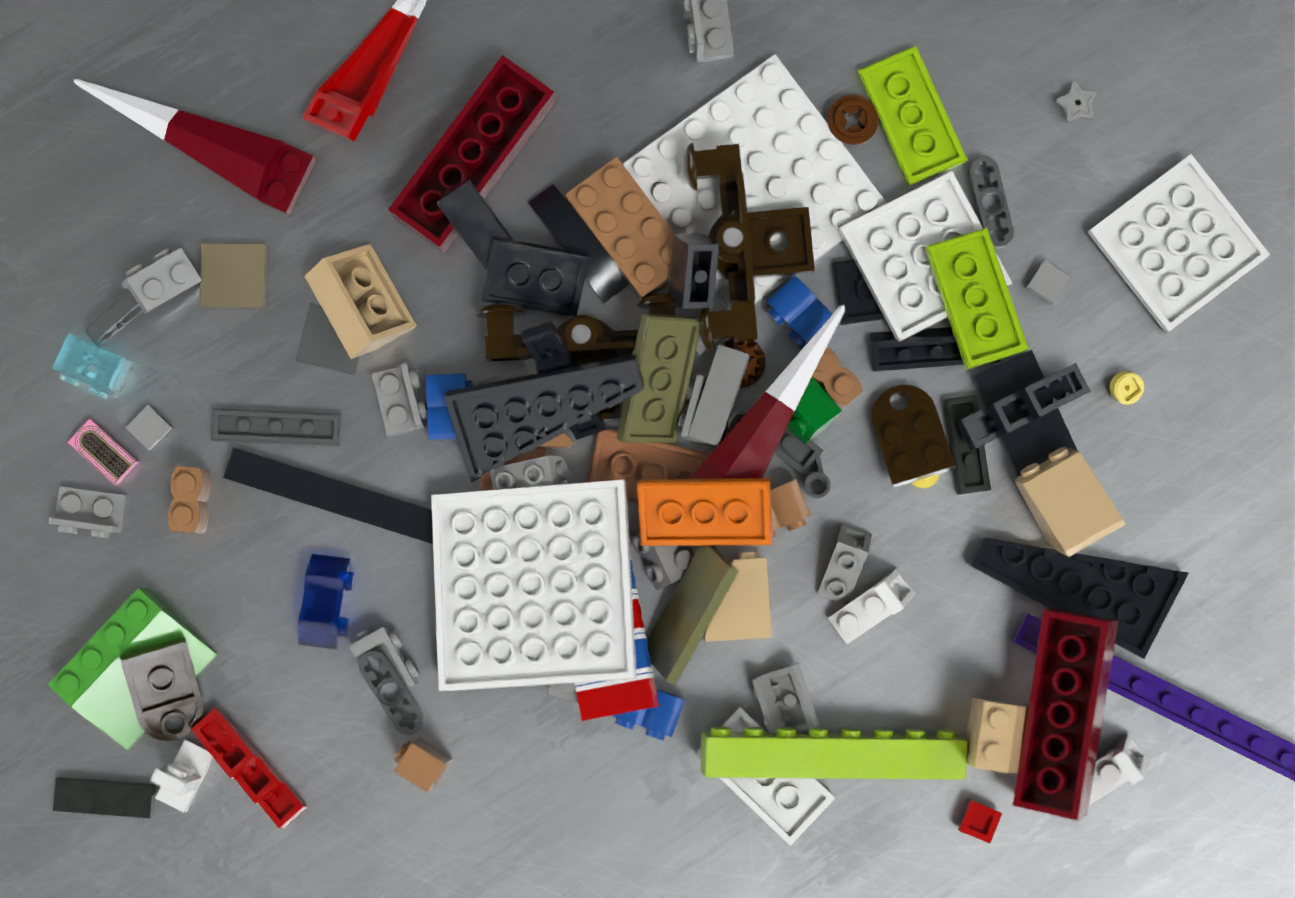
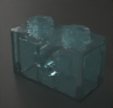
M68 333L52 369L62 373L59 379L77 387L80 381L91 386L88 392L107 400L109 394L120 397L135 363ZM89 364L98 368L96 373L87 370Z

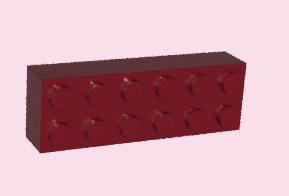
M502 55L389 207L388 211L392 217L445 254L459 233L437 205L439 198L445 190L470 180L483 199H485L557 102L555 92Z
M1056 608L1043 610L1013 806L1079 821L1087 816L1118 620Z

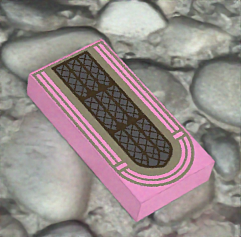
M90 418L68 441L75 450L116 486L139 463L137 459Z

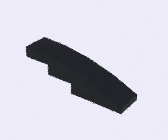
M552 320L521 331L522 341L536 361L538 373L577 366ZM599 411L593 414L589 420L583 423L579 422L569 427V429L578 440L606 430V424Z
M1074 363L957 421L956 424L970 451L1091 391L1077 364Z

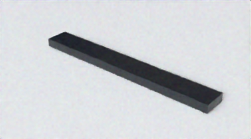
M234 447L232 449L223 476L225 479L433 544L432 510Z

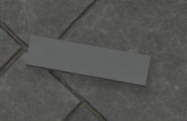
M213 408L211 441L341 447L343 415Z

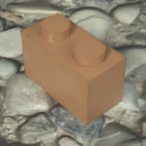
M419 738L412 743L408 741L407 744L401 747L394 758V761L398 763L394 772L428 793L436 786L452 758Z

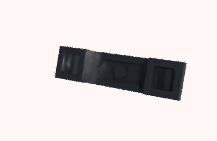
M554 184L528 202L529 206L563 249L589 253L590 259L585 280L603 304L629 286L599 241Z

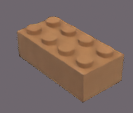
M615 157L565 194L566 200L599 241L640 300L657 293L670 283L673 241L676 234L618 157Z

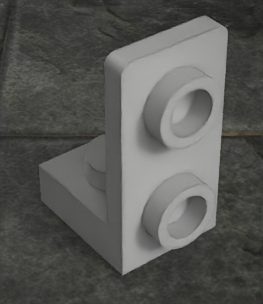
M841 523L834 551L818 589L820 596L848 604L869 553L871 533Z

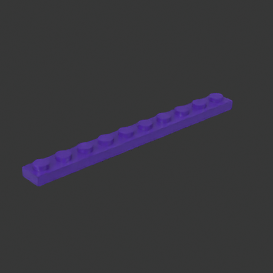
M1026 612L1012 642L1037 654L1042 619ZM1113 655L1108 683L1109 690L1295 781V744Z

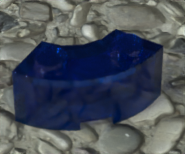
M320 554L311 555L305 572L303 601L298 618V645L337 650L340 637L347 636L349 618L345 617L348 591H353L356 578L355 572H350L351 558Z

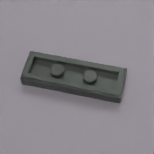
M977 395L943 400L951 454L956 465L954 474L957 494L963 495L991 491L985 445L970 451L956 424L957 421L979 411Z
M58 777L55 782L53 811L152 818L156 785Z

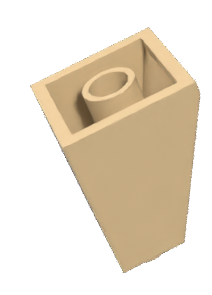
M1066 447L1059 448L1049 454V460L1040 465L1034 463L1025 467L1020 472L1021 476L1014 479L1048 545L1067 557L1072 556L1126 525L1089 465L1077 450L1067 449Z
M759 552L739 553L738 559L731 561L739 572L704 633L705 642L772 638L767 558H759Z
M972 697L966 740H968L967 764L979 769L1018 773L1028 706Z

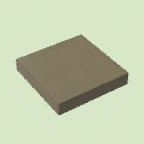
M201 243L202 281L200 282V307L266 309L267 245Z

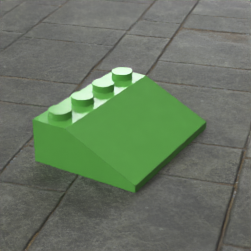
M138 588L49 682L48 686L71 708L128 750L145 732L137 719L120 656L185 637L197 677L218 653L149 588Z

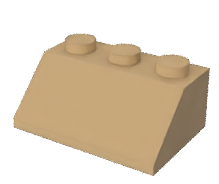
M371 244L325 257L305 275L307 282L350 359L375 351L417 326Z

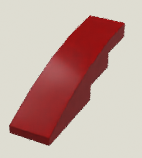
M214 708L191 729L229 778L237 781L250 799L262 807L279 829H284L307 808L304 802L264 756L218 708Z

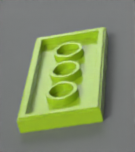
M913 46L858 70L857 75L869 101L877 111L879 124L908 187L968 161L917 46Z
M983 228L925 247V252L965 369L968 370L1027 351L1029 347L988 229Z

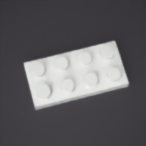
M740 706L721 726L731 728V732H743L745 727L762 728ZM701 748L695 753L700 760ZM720 778L790 846L835 799L815 778Z

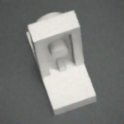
M896 568L877 584L830 615L828 619L845 643L849 644L891 614L895 615L904 609L916 593Z
M1129 732L1118 738L1114 748L1096 758L1089 805L1127 781L1134 785L1144 778L1148 758Z
M185 739L174 762L156 768L150 781L161 787L155 798L183 813L187 812L214 759L207 749L190 739Z

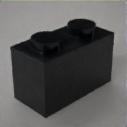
M705 234L674 235L669 295L672 301L682 309L713 308L719 244Z

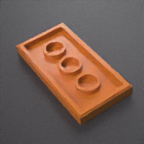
M770 478L639 480L637 483L641 546L772 545Z

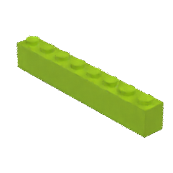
M717 726L711 727V732H702L700 771L705 778L966 780L968 740L957 735L956 730L939 729L937 734H925V730L906 729L905 734H893L891 729L877 728L873 729V734H861V730L856 728H842L841 733H828L829 730L826 728H809V733H796L795 728L779 727L776 728V733L763 732V728L745 727L743 732H731L729 727Z

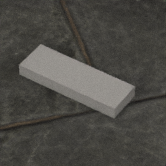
M718 345L689 431V438L716 447L722 442L750 358L748 353Z

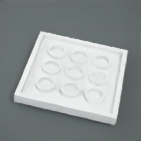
M1192 154L1087 232L1165 333L1170 332L1270 256V253Z
M953 171L841 226L838 231L893 335L900 342L948 318L925 252V247L983 229ZM997 255L1008 287L1013 283Z

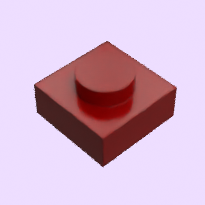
M970 799L958 830L990 844L1002 813Z

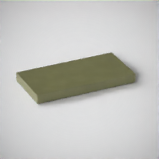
M642 313L634 355L637 354L645 385L642 391L624 400L617 434L619 441L625 443H677L678 423L685 405L700 333V319L698 317Z
M713 545L699 546L647 640L651 664L665 681L672 684L678 682L739 572Z

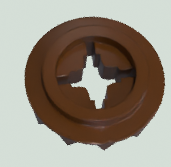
M846 95L836 100L827 116L829 130L837 140L846 143L848 146L862 145L872 138L878 127V114L874 105L866 98L858 95ZM860 111L861 113L857 121L860 127L853 125L846 130L847 119L844 116L852 117Z
M734 338L721 344L722 346L748 353L750 358L753 357L747 364L740 388L755 384L763 375L766 366L765 354L759 344L754 341L734 342Z

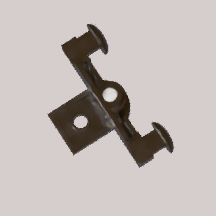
M692 142L687 146L684 154V173L689 186L694 191H697L698 179H719L722 215L712 226L708 237L719 244L717 273L728 281L731 310L710 312L709 307L701 308L699 315L700 337L704 346L709 351H713L712 340L734 338V342L757 340L754 278L815 272L809 207L747 213L744 174L741 167L739 144L716 146V149L694 151V144ZM780 234L787 238L789 245L785 250L776 251L771 247L770 239L774 235Z
M666 293L647 296L640 300L637 305L638 308L649 309V314L675 315V307H680ZM495 303L484 306L477 312V317L487 318L488 336H484L485 357L488 362L528 360L533 358L522 341V334L514 335V317L525 314L521 307L510 303ZM587 315L573 316L557 328L577 366L615 359L616 354H632L638 335V330L613 331L604 322ZM619 403L611 408L606 407L600 411L603 420L620 419Z

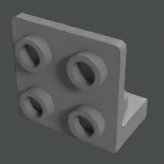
M683 0L685 22H691V24L687 25L689 53L695 52L696 62L734 57L727 0Z

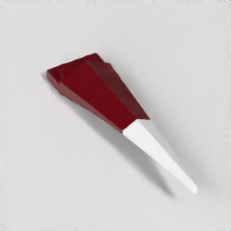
M73 80L82 89L171 144L257 201L289 216L317 161L313 155L288 145L284 141L86 81Z
M844 305L834 312L690 479H753L764 477L792 415L845 312Z

